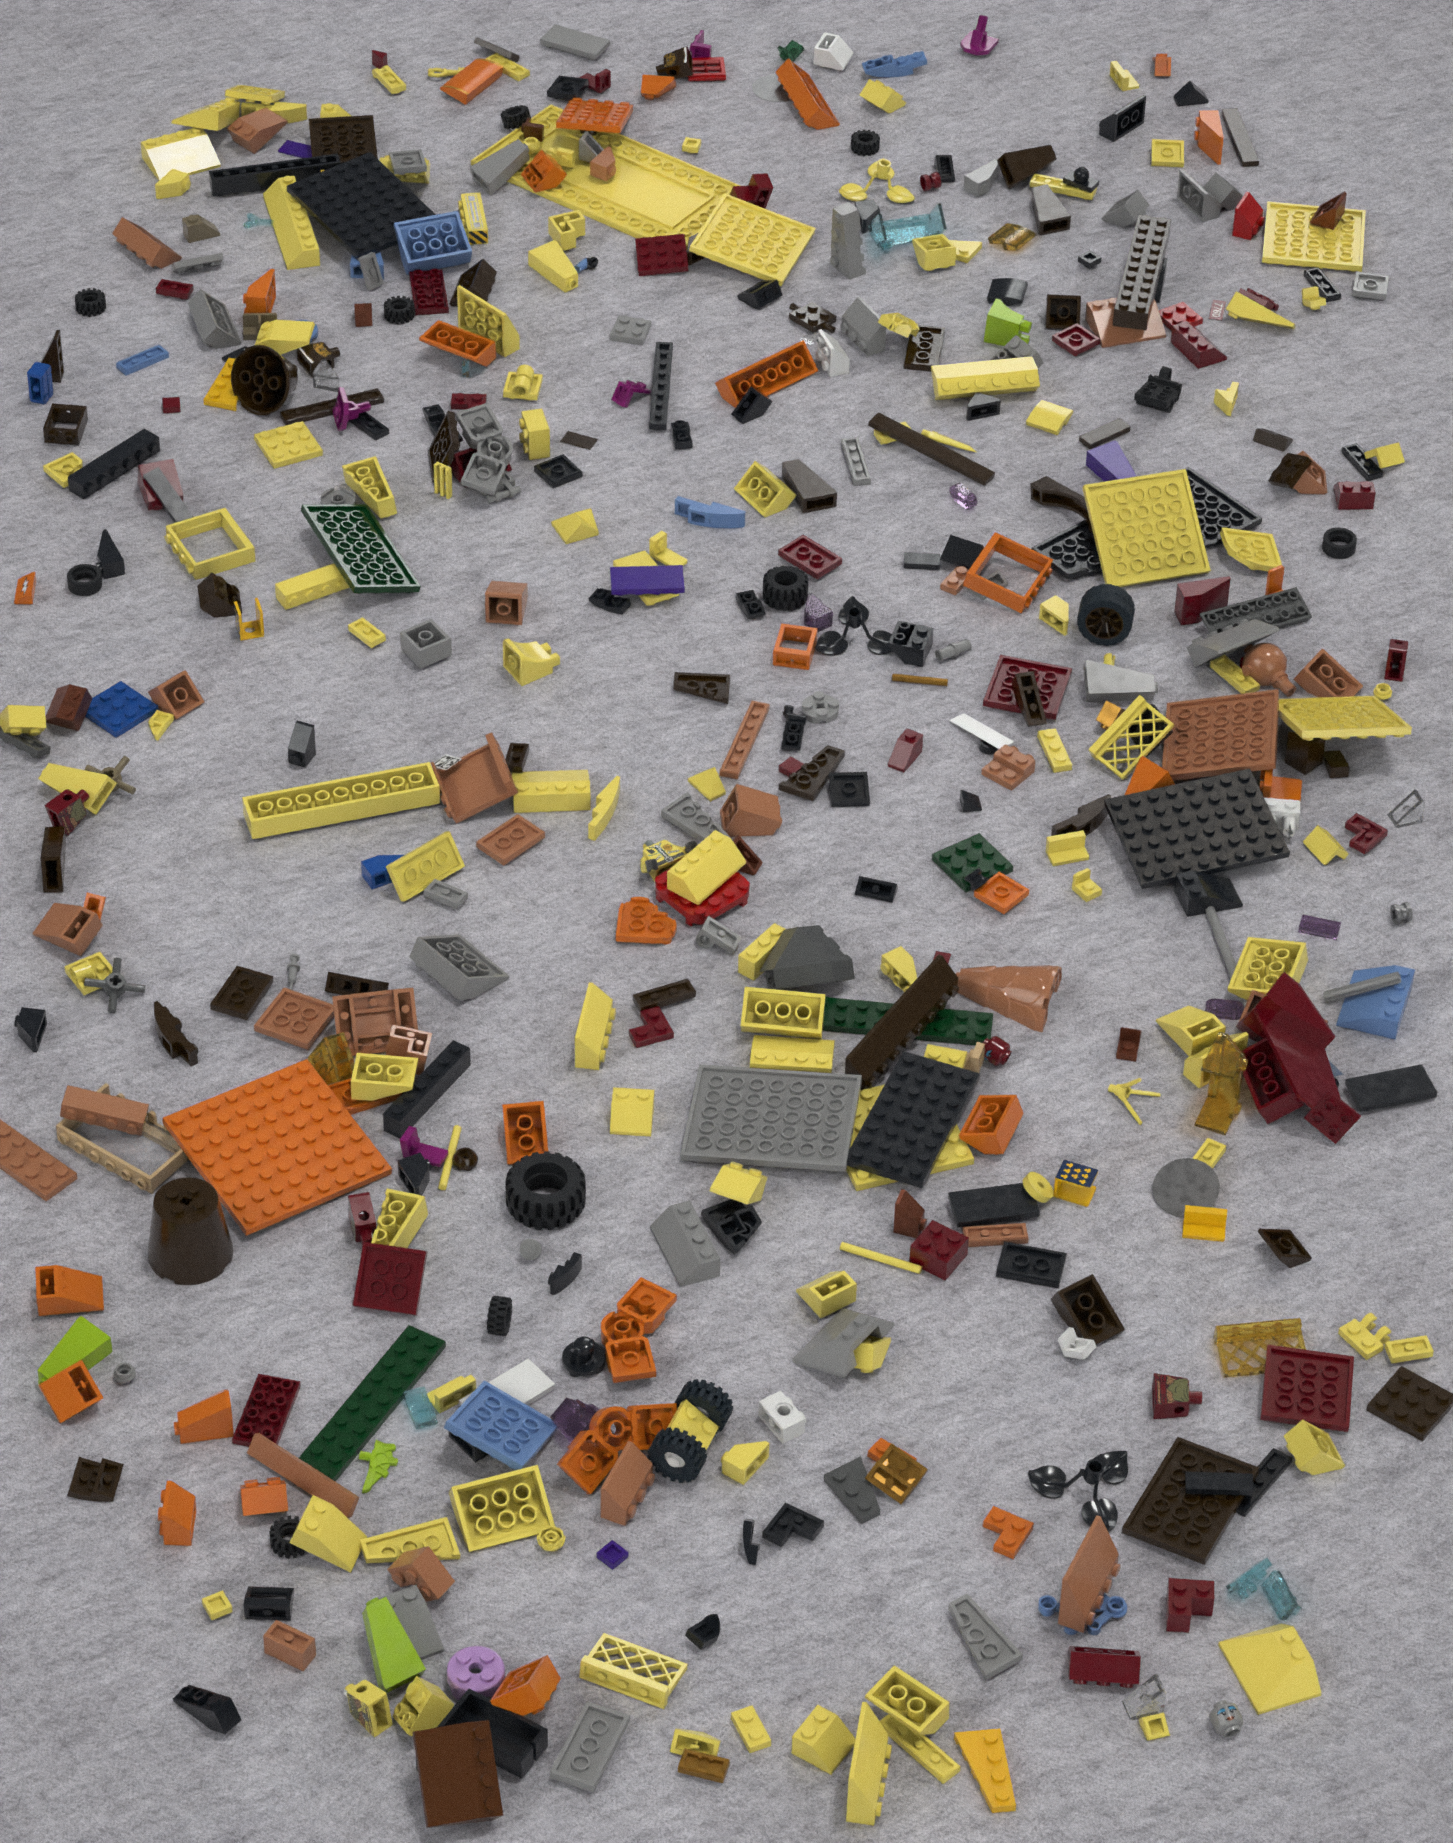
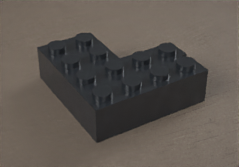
M469 1688L437 1727L489 1720L496 1766L522 1779L533 1766L534 1760L537 1761L548 1747V1729L519 1714L492 1705L491 1699Z

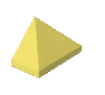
M715 767L688 778V782L710 802L726 795Z
M676 1728L670 1752L682 1755L684 1748L717 1756L721 1741L705 1732Z

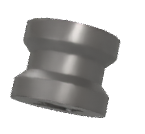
M1404 902L1399 906L1397 904L1391 905L1390 914L1395 924L1401 923L1403 920L1406 922L1412 920L1413 912L1408 902Z

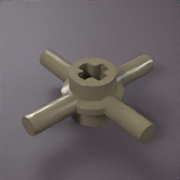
M123 756L115 768L107 767L101 771L89 764L85 767L86 771L105 774L113 779L117 784L112 792L120 788L133 795L136 791L135 787L122 781L120 774L130 761L127 756Z

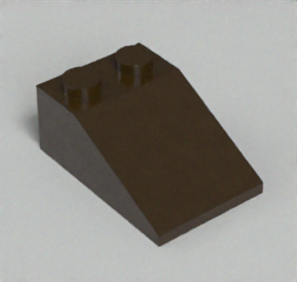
M1093 1274L1057 1291L1050 1299L1062 1320L1069 1327L1074 1328L1078 1338L1094 1340L1097 1345L1125 1330Z

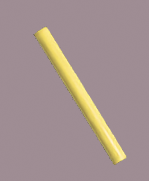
M459 1125L453 1127L448 1146L449 1155L445 1159L438 1185L440 1190H446L453 1164L452 1158L456 1152L462 1129Z
M842 1242L840 1245V1250L917 1274H920L922 1271V1266L845 1242Z

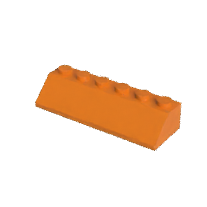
M788 58L777 69L776 74L779 77L777 80L784 85L782 88L788 93L790 100L794 102V107L799 110L798 114L804 119L803 122L808 127L812 126L816 130L839 126V121L810 75Z
M804 340L715 382L722 399L736 408L751 386L768 396L818 372V369Z

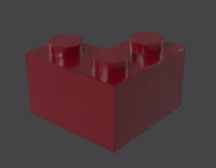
M768 173L752 174L747 186H733L730 195L766 209L773 191V185Z
M1168 1578L1166 1631L1189 1633L1191 1615L1212 1616L1215 1599L1214 1581Z

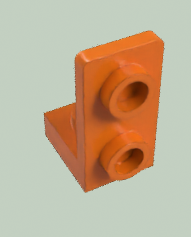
M1156 54V57H1152V60H1155L1154 76H1171V57H1167V54Z
M1283 565L1268 571L1265 595L1284 591L1282 590L1285 568Z

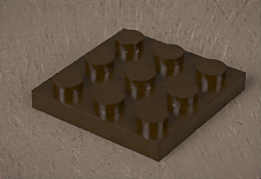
M447 411L428 449L432 483H434V464L440 462L446 466L451 465L455 452H458L460 448L457 420L455 419V412Z
M1401 1366L1367 1404L1366 1411L1424 1441L1453 1407V1393Z

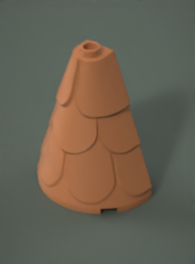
M994 965L961 968L960 972H956L959 987L958 993L1034 1031L1043 1032L1048 1017L1050 999L1053 992L1058 991L1062 979V968L1051 965L996 967Z

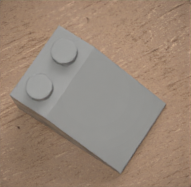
M417 1585L378 1598L380 1600L387 1597L421 1660L444 1652L443 1644L427 1604Z

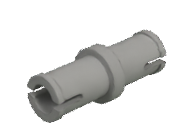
M964 639L958 643H950L947 647L936 650L935 656L938 661H943L949 657H957L960 653L971 650V642L968 639Z

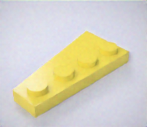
M447 1517L360 1540V1546L366 1563L395 1562L403 1552L427 1546L430 1547L439 1560L460 1559V1552Z

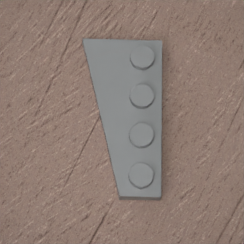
M688 792L661 810L662 817L701 842L715 830L730 837L718 823H714L711 820V816L707 812H703L701 805L697 801L694 802Z
M968 1594L949 1603L948 1609L985 1681L1022 1660L1023 1654Z

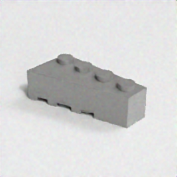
M850 202L833 208L830 263L851 280L866 274V268L862 266V261L865 259L860 249V245H863V242L858 232L861 230L859 209Z

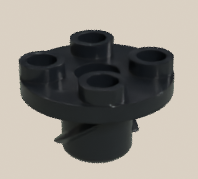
M585 1336L579 1337L564 1349L562 1363L572 1377L589 1376L603 1371L606 1361L605 1351L593 1339Z

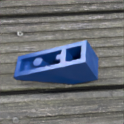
M377 855L361 861L362 877L369 887L373 890L392 883L385 866L404 855Z

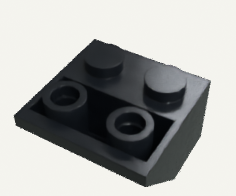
M898 621L888 646L905 664L923 667L933 645L934 628Z

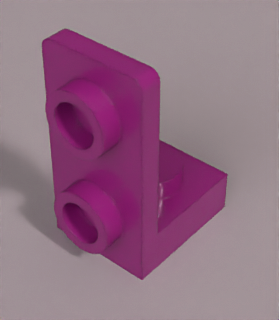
M700 30L699 34L695 36L694 42L690 45L692 58L711 57L712 45L704 44V30Z
M630 380L626 382L619 381L611 400L622 407L628 408L634 392L650 394L651 390L646 388V384L639 381L637 383Z
M409 1126L400 1138L403 1158L421 1153L424 1159H428L432 1166L440 1167L449 1155L448 1150L420 1143L417 1128Z

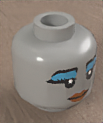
M1226 1700L1215 1703L1213 1705L1214 1709L1209 1713V1718L1215 1732L1224 1737L1238 1734L1243 1725V1718L1237 1705L1227 1703Z

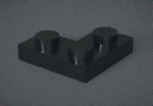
M785 1502L763 1530L762 1538L780 1547L784 1545L793 1532L813 1541L823 1529L824 1520Z

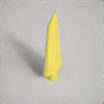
M925 429L921 432L922 435L936 442L976 452L971 446L938 432Z

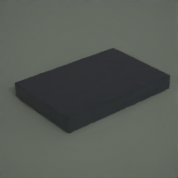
M1004 1242L996 1277L1059 1289L1067 1253Z

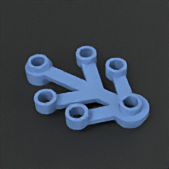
M1104 1593L1101 1608L1095 1610V1612L1103 1613L1097 1619H1094L1091 1626H1087L1089 1634L1098 1635L1101 1632V1626L1112 1617L1121 1618L1127 1613V1604L1123 1598L1119 1596L1109 1597ZM1045 1595L1039 1599L1038 1610L1043 1616L1048 1617L1055 1612H1059L1060 1603H1057L1054 1597ZM1064 1626V1631L1068 1635H1074L1078 1632Z

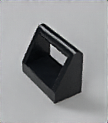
M765 280L741 292L737 297L752 308L759 309L782 296V292L777 280Z
M248 1586L244 1599L245 1619L291 1621L294 1588ZM253 1596H278V1597H286V1599H276V1598H252V1597H253Z

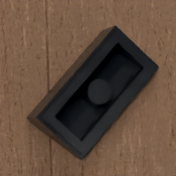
M859 876L855 895L893 903L898 885Z

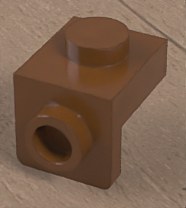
M527 118L521 128V131L524 133V139L535 137L540 142H543L544 125L531 123V118Z

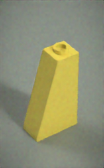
M556 240L528 251V265L563 292H568L578 287V272Z
M48 763L38 778L59 793L66 789L75 794L81 789L85 790L89 795V799L83 803L84 807L95 815L117 784L105 774Z

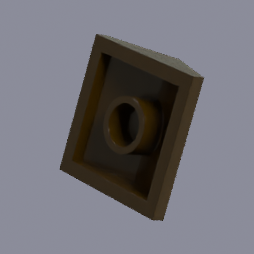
M1259 1228L1258 1233L1277 1258L1287 1267L1292 1268L1309 1262L1312 1259L1291 1230Z

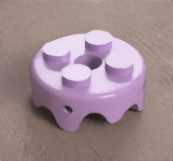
M483 1646L463 1648L456 1652L447 1664V1682L452 1695L457 1700L469 1688L485 1697L490 1696L492 1698L505 1679L503 1660L495 1651ZM474 1668H479L482 1670L480 1673L477 1674L470 1672V1670Z

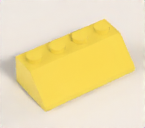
M715 830L667 871V889L699 905L746 864V860L730 837Z
M591 982L588 983L575 1035V1067L599 1070L601 1062H605L606 1050L604 1048H608L609 1045L608 1034L612 1033L613 1022L611 1020H615L616 1008H613V999Z
M745 987L740 1025L741 1032L822 1039L826 994Z

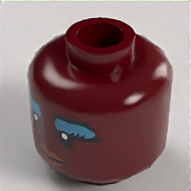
M993 1036L991 1039L986 1038L983 1042L985 1044V1060L994 1066L1004 1065L1012 1053L1009 1043L998 1036Z

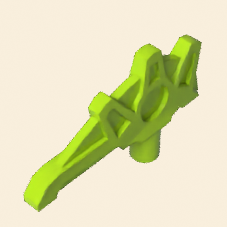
M376 1440L371 1453L360 1451L359 1459L369 1461L370 1465L362 1493L370 1492L372 1486L381 1477H388L389 1472L387 1470L390 1466H397L398 1459L394 1458L392 1452L396 1451L395 1444H387Z

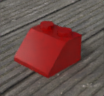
M1246 191L1235 208L1232 236L1251 241L1253 236L1257 235L1259 227L1263 226L1265 217H1263L1262 207L1250 192Z

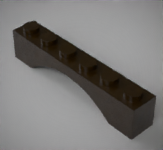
M1048 476L1030 483L1032 500L1041 505L1061 507L1079 514L1087 522L1089 532L1093 533L1084 496Z

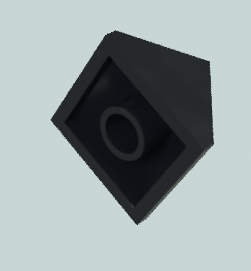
M950 535L940 560L970 569L984 549V546Z

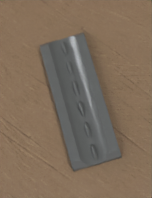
M1297 587L1200 613V617L1209 633L1216 630L1218 633L1223 632L1222 628L1229 625L1236 627L1238 626L1237 623L1244 619H1247L1248 622L1256 619L1277 626L1280 629L1306 622L1312 618Z

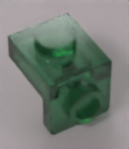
M793 40L785 48L780 45L777 47L780 53L779 56L784 61L789 58L793 62L805 50L802 45Z

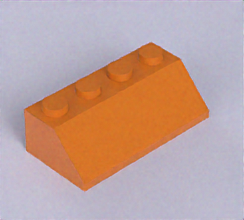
M440 320L435 322L419 337L421 342L485 367L496 359L495 341Z

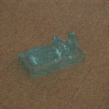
M1268 1558L1257 1562L1228 1584L1226 1588L1230 1593L1238 1589L1241 1599L1248 1598L1249 1594L1246 1592V1588L1249 1589L1251 1594L1257 1591L1256 1585L1249 1581L1253 1578L1258 1581L1267 1575L1266 1569L1272 1566Z
M1273 1570L1261 1587L1279 1619L1286 1621L1291 1614L1296 1615L1302 1607L1297 1604V1598L1292 1595L1281 1572Z

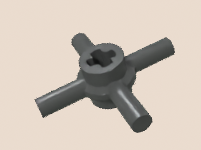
M114 958L112 973L104 980L85 978L84 986L103 988L106 995L109 996V1013H116L117 999L125 991L145 993L146 985L127 983L123 975L120 974L121 958Z

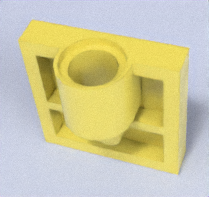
M101 952L64 966L65 973L83 995L101 989L84 986L85 978L104 980L113 970V967Z

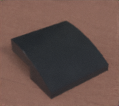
M1014 278L993 279L987 296L988 303H994L996 298L1005 301L1006 306L1023 303L1028 282Z

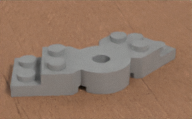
M485 403L456 412L455 415L463 429L462 435L470 448L476 449V453L472 454L460 484L494 496L504 477L506 466L510 463L513 446L507 437H502L503 428L489 404Z

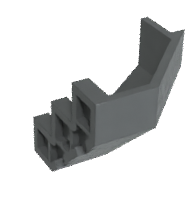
M820 925L795 927L783 931L760 972H765L767 988L776 990L834 981L842 982L855 979L852 959L847 954L844 955L840 950V946L831 937H827L823 933L824 930Z

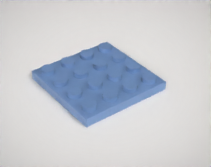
M484 1380L446 1421L444 1429L503 1462L511 1469L519 1470L525 1468L553 1436L559 1427V1423Z

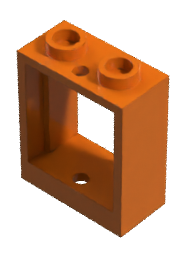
M781 623L773 650V665L809 670L817 644L818 628ZM783 640L808 643L807 650L783 648Z

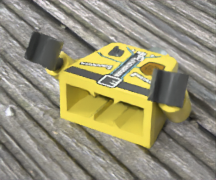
M647 840L643 844V857L640 859L641 872L644 874L649 873L655 882L657 876L673 867L697 846L696 841L687 842L684 847L673 845L667 840H662L655 844L651 840Z

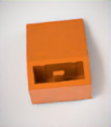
M59 1265L35 1267L36 1298L39 1316L104 1310L102 1276Z

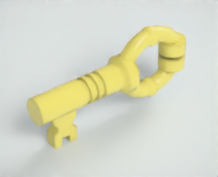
M438 67L429 68L428 76L437 78L455 76L464 67H458V70H447L446 68Z

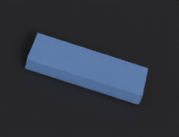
M157 345L117 362L116 368L127 376L169 358V352L162 346Z

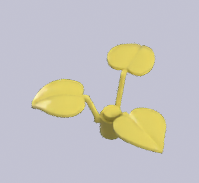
M884 158L869 166L867 172L871 179L864 189L854 183L845 184L839 189V193L846 199L863 201L867 198L865 192L874 178L888 180V188L890 190L887 191L886 195L891 201L907 203L915 200V197L906 188L899 185L891 186V179L895 173L891 168V162Z

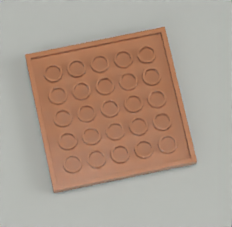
M1278 689L1167 703L1166 718L1174 724V727L1172 728L1173 733L1164 741L1162 768L1169 772L1173 781L1212 777L1250 769L1251 771L1276 769L1279 715Z

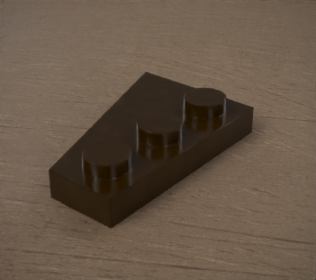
M675 672L673 690L728 704L730 675Z

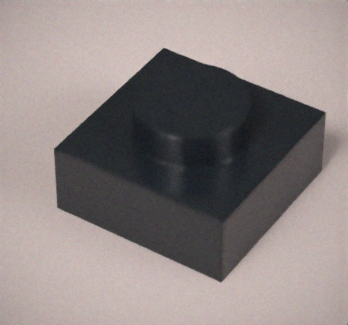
M1091 250L1078 256V262L1089 269L1100 264L1102 260L1101 256Z

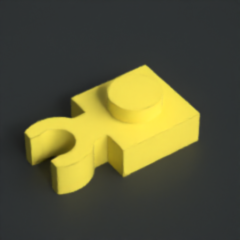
M549 147L546 150L547 153L552 154L550 156L557 160L559 165L570 168L574 166L573 150L560 147L558 150L553 147Z

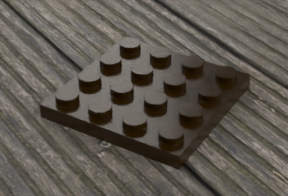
M373 115L308 119L312 157L338 154L342 164L371 152L378 159Z

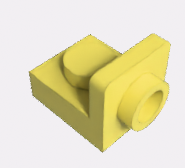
M1088 868L1074 874L1072 881V890L1085 902L1102 895V889L1090 879L1091 870Z

